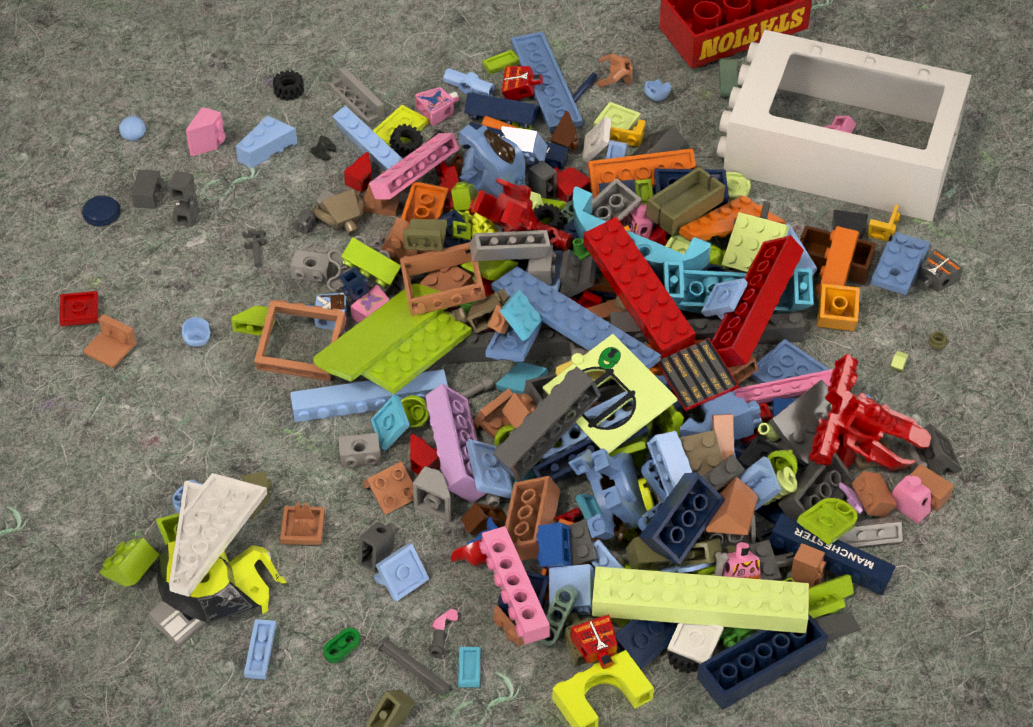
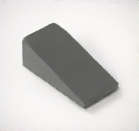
M851 612L814 619L828 635V641L860 630Z

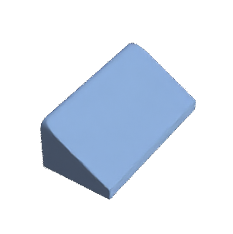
M470 147L464 153L461 174H464L466 171L477 172L480 179H482L483 172L473 167V163H476V160H474L476 151L473 147Z

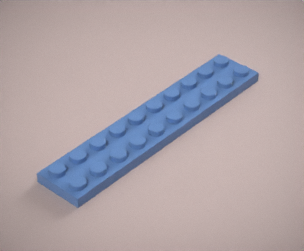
M518 266L491 284V290L494 292H499L502 288H505L509 298L520 289L528 298L533 308L539 313L542 322L588 351H591L610 335L614 334L648 369L661 361V354L541 280L528 274V272Z

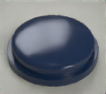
M101 195L93 197L85 203L82 215L84 220L90 225L106 226L118 219L121 210L119 203L115 199Z

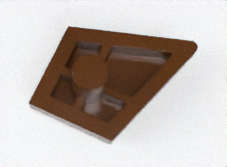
M459 152L447 164V167L455 166L458 178L462 175L464 159Z

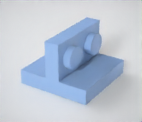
M741 278L715 284L701 312L705 317L717 315L723 320L727 312L735 310L748 284L747 281Z
M762 457L738 476L742 482L758 495L755 510L782 491L770 460L767 457Z
M410 543L376 564L379 573L374 575V578L378 584L387 587L394 601L400 600L429 580L413 544Z

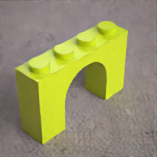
M626 650L611 656L614 664L610 668L602 669L600 663L597 662L590 669L578 672L573 678L565 682L561 681L552 688V700L571 727H598L599 717L587 702L585 694L590 688L599 684H610L619 688L634 709L653 700L654 687Z

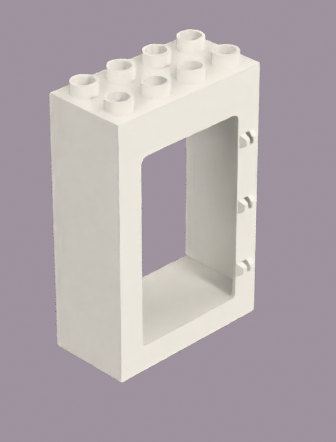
M764 30L760 43L751 42L747 54V62L751 63V65L742 64L738 77V85H742V88L733 87L729 99V108H733V111H723L719 131L727 133V137L721 136L717 149V157L725 158L724 169L726 172H738L745 175V178L888 212H893L896 204L899 205L898 212L901 215L933 221L961 126L971 75ZM777 89L933 123L934 125L927 148L922 150L772 116L769 114V110Z

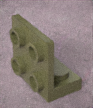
M411 219L409 229L403 230L405 249L443 251L447 220Z

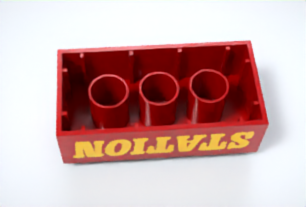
M661 0L659 29L692 69L705 66L707 63L716 61L719 58L734 56L736 53L749 49L751 42L760 43L764 30L792 36L794 33L808 29L812 0Z

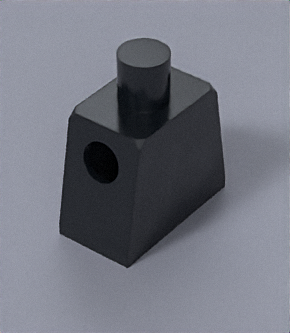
M834 210L832 229L835 230L836 226L858 231L860 233L858 239L862 240L867 226L868 214Z

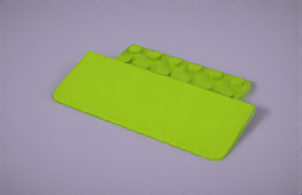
M421 284L412 285L414 298L442 292ZM404 289L315 355L313 362L327 373L351 382L359 375H363L392 394H395L470 336L472 328L460 321H455L452 316L443 312L447 308L412 316L406 290Z

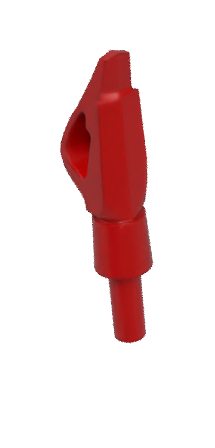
M576 507L553 519L558 522L560 519L573 522V519L580 516L582 512L580 508Z

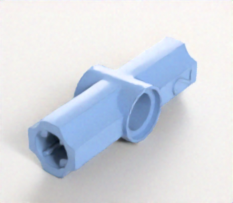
M448 68L443 77V82L459 87L460 91L464 94L474 92L492 97L495 90V84L481 80L473 72L464 74Z

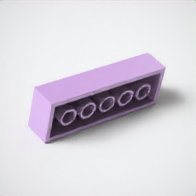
M441 384L425 395L426 407L430 415V424L434 432L433 438L436 441L437 454L441 463L440 468L448 491L473 503L487 493L477 491L466 446V442L469 439L478 441L469 402L461 394L445 384Z

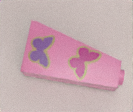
M375 285L369 290V293L351 305V317L353 320L360 323L390 300L379 286Z

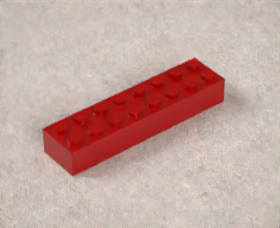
M615 217L584 232L585 248L653 350L661 354V358H664L695 344L696 333L618 218Z
M791 235L762 243L744 278L748 284L735 310L725 314L711 341L728 368L745 365L750 361V357L757 347L758 341L765 331V327L800 261L804 250Z

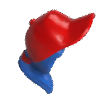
M489 517L487 520V530L480 532L474 540L468 541L466 546L459 547L452 552L451 562L467 560L474 567L487 563V556L482 554L479 543L482 542V533L498 528L494 524L492 517Z

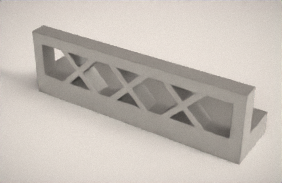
M346 67L339 69L340 78L329 83V88L367 125L385 117L384 104ZM343 84L345 86V89H339L336 87ZM346 94L354 95L355 97L347 98ZM356 104H363V105H364V108H362V107H356L355 105H356ZM365 113H372L374 115L367 118Z
M895 516L857 520L854 528L838 540L853 547L903 542L902 522Z

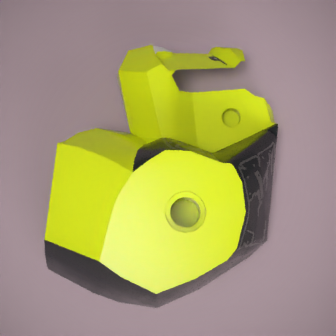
M176 541L170 542L165 546L158 560L157 583L162 601L177 611L209 623L259 606L262 607V614L268 611L269 588L254 567L258 559L263 561L276 582L287 584L284 576H280L272 564L270 552L264 547L254 545L248 547L230 562L224 550L190 596L171 592L169 588Z

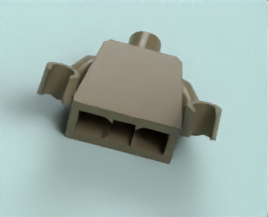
M354 189L323 199L321 201V209H319L318 205H315L314 210L310 208L308 210L313 212L316 218H319L329 226H333L336 230L345 228L348 235H352L358 231L355 224L360 221V217L364 212L365 201L360 196V191H357V194H355Z
M502 288L501 291L495 292L486 297V299L473 303L468 314L464 313L463 307L459 308V310H453L455 321L460 320L464 324L472 326L475 333L489 328L488 324L496 305L504 306L509 300V296L505 288Z

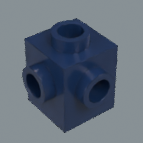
M355 267L339 276L343 285L341 287L342 292L346 297L350 296L353 301L370 292L367 284H369L364 274L361 275Z

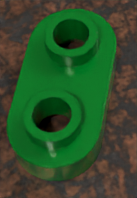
M346 628L327 642L323 647L325 660L330 663H338L354 651L361 642L358 630Z

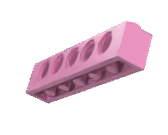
M438 133L371 181L369 185L375 199H391L459 150L454 133Z
M506 527L482 533V542L479 543L481 552L486 554L488 568L490 571L493 570L495 574L493 575L497 587L500 586L502 590V600L504 604L507 603L509 606L508 613L510 619L515 620L517 624L515 628L518 637H522L525 644L549 637V622Z

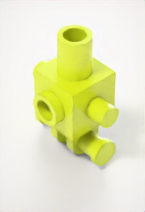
M477 213L473 215L472 238L474 233L498 232L499 229L491 220Z

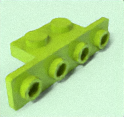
M846 574L809 588L808 613L813 619L827 613H836L838 609L845 607L843 598L854 594L851 576Z

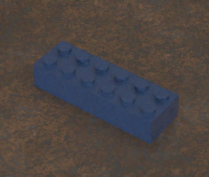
M808 613L806 633L759 630L699 664L697 679L723 710L826 651L828 635Z

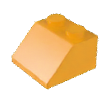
M822 283L817 311V327L854 331L858 323L860 288Z

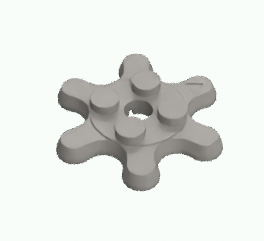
M354 237L356 240L366 245V240L364 237ZM332 249L328 252L329 261L338 267L337 275L327 281V286L332 291L343 287L339 276L352 269L343 264L344 260L341 259L343 253L337 249ZM379 251L380 254L390 259V254L387 251ZM372 276L367 278L369 282L367 284L368 288L377 285L383 292L389 289L387 285L382 287L375 282L376 279Z

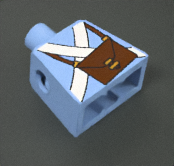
M343 292L316 296L315 306H321L324 309L330 310L334 308L340 309L345 312L347 318L348 299ZM314 318L317 328L334 330L335 321Z

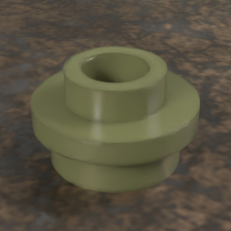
M936 331L929 336L928 343L931 347L943 349L947 346L948 339L943 332Z

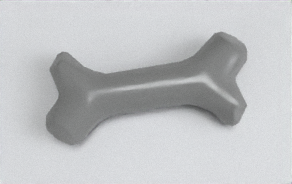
M909 443L904 445L903 451L908 452L912 460H916L913 471L920 464L927 468V463L921 460L916 450L917 446Z
M716 552L714 576H722L729 556L727 553Z

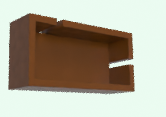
M805 225L800 242L817 268L816 272H820L822 266H826L827 259H825L827 247L831 248V232ZM858 239L848 274L850 281L866 283L874 260L876 243Z

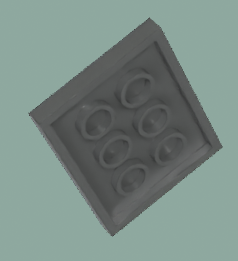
M823 380L818 381L768 421L787 448L793 450L792 454L809 465L812 462L809 460V454L812 452L811 447L814 436L817 434V426L819 427V418L828 420L829 417L827 416L832 408V404L825 399L826 394H828V387Z

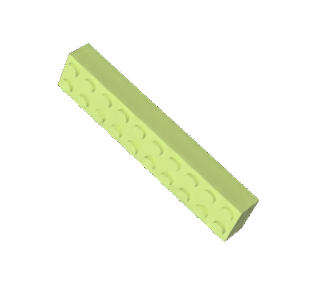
M596 566L592 616L602 617L609 614L610 618L806 633L809 583Z

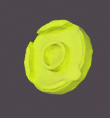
M642 478L638 480L646 510L649 511L655 504L650 487L646 484L647 480Z

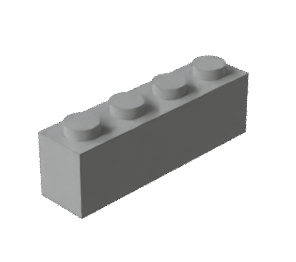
M547 230L474 233L469 244L473 261L545 258L551 247Z

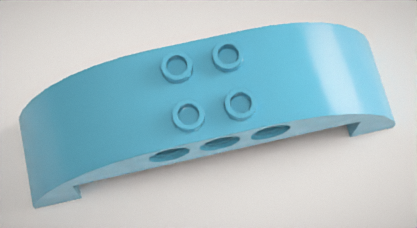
M575 186L573 190L574 225L579 238L583 239L584 232L607 221L591 215L592 193ZM626 230L660 281H664V261L683 262V270L700 271L710 261L711 244L696 237L692 239L685 254H682Z
M663 262L665 289L679 309L703 314L701 311L715 284L745 278L747 274L683 270V262ZM795 268L772 315L792 313L814 305L812 269Z

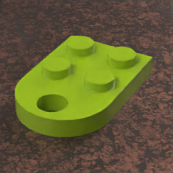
M826 498L799 515L797 523L823 542L831 545L854 528L858 515L856 510L847 502L836 498Z

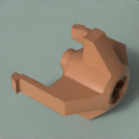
M611 53L599 59V63L609 60L611 63L608 78L596 82L599 87L615 83L620 78H623L627 85L632 82L633 67L627 55L620 57Z

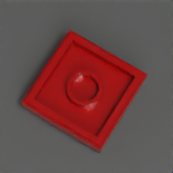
M98 291L60 294V326L99 323Z

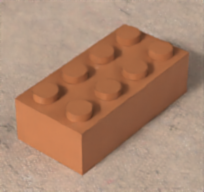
M550 476L515 482L513 485L505 527L521 561L537 558L539 553V544L536 539L538 526L553 524L555 521L553 518L556 516L560 489Z

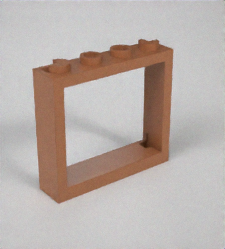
M470 242L443 248V251L435 250L400 259L407 300L412 316L486 299L478 261H473L471 252L466 253L465 251L470 250ZM472 262L476 284L414 298L410 276Z
M271 300L254 360L257 370L332 381L333 374L327 373L315 364L266 357L265 354L276 313L335 321L336 324L331 343H333L344 333L347 321L345 312L335 308L330 310L324 309L321 306L311 307L302 303L291 304L284 300Z

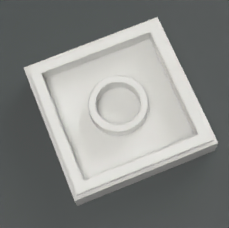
M605 117L585 135L583 161L586 163L591 161L609 144L610 118Z
M679 623L667 649L701 664L712 657L724 627L719 625Z

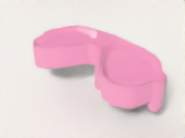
M448 610L435 619L431 627L436 630H443L446 619L450 621L458 620L457 610Z

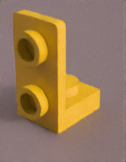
M638 120L637 126H634L632 131L610 127L609 141L614 140L639 147L645 135L646 121Z
M895 204L889 223L871 219L867 237L888 242L890 235L894 236L897 226L895 223H898L900 219L899 205Z

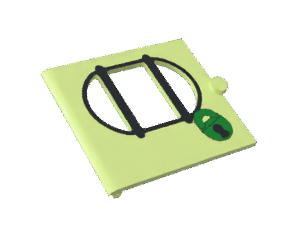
M614 334L610 335L584 356L580 353L574 354L572 356L573 364L543 386V390L549 395L552 388L564 380L567 372L577 366L585 373L591 371L605 372L594 381L597 387L609 378H613L627 392L624 397L594 420H589L583 414L575 422L600 449L604 448L608 451V454L677 401L675 395ZM630 400H633L632 412L624 422L613 427H598L609 416Z

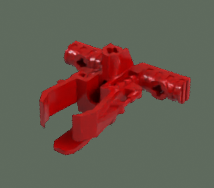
M497 178L496 182L503 186L505 194L501 192L496 199L486 194L485 191L479 190L476 198L470 203L469 214L471 216L477 213L491 220L494 225L503 228L502 232L547 230L550 244L564 252L570 250L575 238L573 234L537 220L532 209L533 203L530 199L531 188L526 185H516Z
M849 354L835 361V369H833L830 378L831 384L828 386V394L825 396V399L832 404V408L828 413V420L819 418V427L817 426L816 429L817 434L814 436L809 460L815 461L819 465H830L833 455L840 444L838 437L843 436V447L845 449L861 454L866 458L867 462H875L889 471H902L914 464L916 460L902 459L878 441L883 437V433L902 438L922 449L929 447L931 440L929 432L919 426L913 418L889 409L887 404H878L873 399L866 397L864 393H860L857 396L850 393L857 381L858 375L856 370L858 361ZM855 442L861 444V447L855 445Z

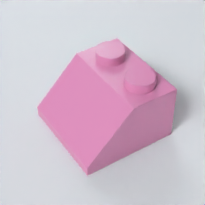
M202 107L187 127L186 134L191 156L216 150L224 142L226 135L223 129L224 122L222 121L221 112Z

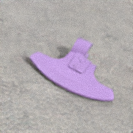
M840 482L839 488L845 492L847 501L856 510L857 514H860L863 510L866 512L856 492Z

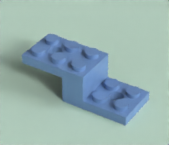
M895 232L892 241L886 244L871 279V285L907 295L911 284H915L920 266L924 262L930 247V242Z

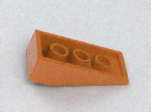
M413 182L401 219L410 223L411 219H437L441 217L448 188Z

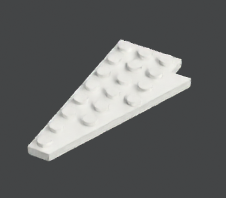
M214 473L210 475L203 485L190 481L184 482L169 582L171 592L185 596L191 595L267 495L266 487Z

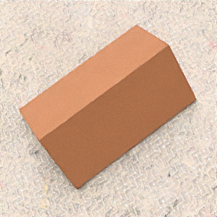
M736 477L718 491L725 501L707 525L706 532L748 535L758 495Z

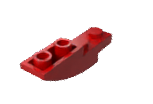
M443 160L434 168L437 176H441L440 187L448 188L444 208L446 213H449L451 210H454L451 190L456 183H459L455 166L447 167Z

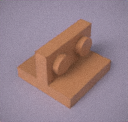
M368 185L363 199L365 201L364 212L396 217L399 210V194L391 199H375L371 187Z
M509 388L480 410L473 421L475 430L482 427L494 439L500 428L511 424L502 412V409L513 395Z

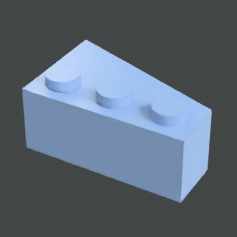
M267 115L236 145L238 162L253 168L270 159V155L276 152H283L284 148L289 145H296V128Z

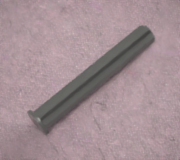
M386 636L381 640L377 648L378 651L385 652L440 695L447 694L450 686L391 642L390 637Z

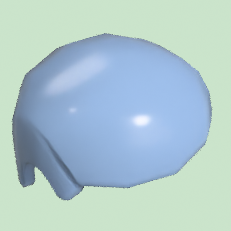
M660 79L654 82L647 81L644 86V93L649 99L660 102L668 97L672 86L669 82L662 84Z
M128 116L121 121L119 132L123 139L134 141L144 135L146 126L139 117Z
M192 317L183 323L182 337L187 345L200 347L205 345L210 339L211 332L209 323L206 320Z

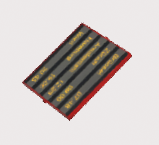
M709 338L661 358V361L657 363L685 412L739 388L738 383Z

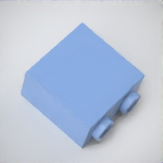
M590 564L550 567V605L557 590L564 585L570 584L578 591V597L571 613L579 615L590 614V611H592L595 569ZM567 591L562 592V596L565 600L571 599V596ZM554 610L557 616H562L559 610Z

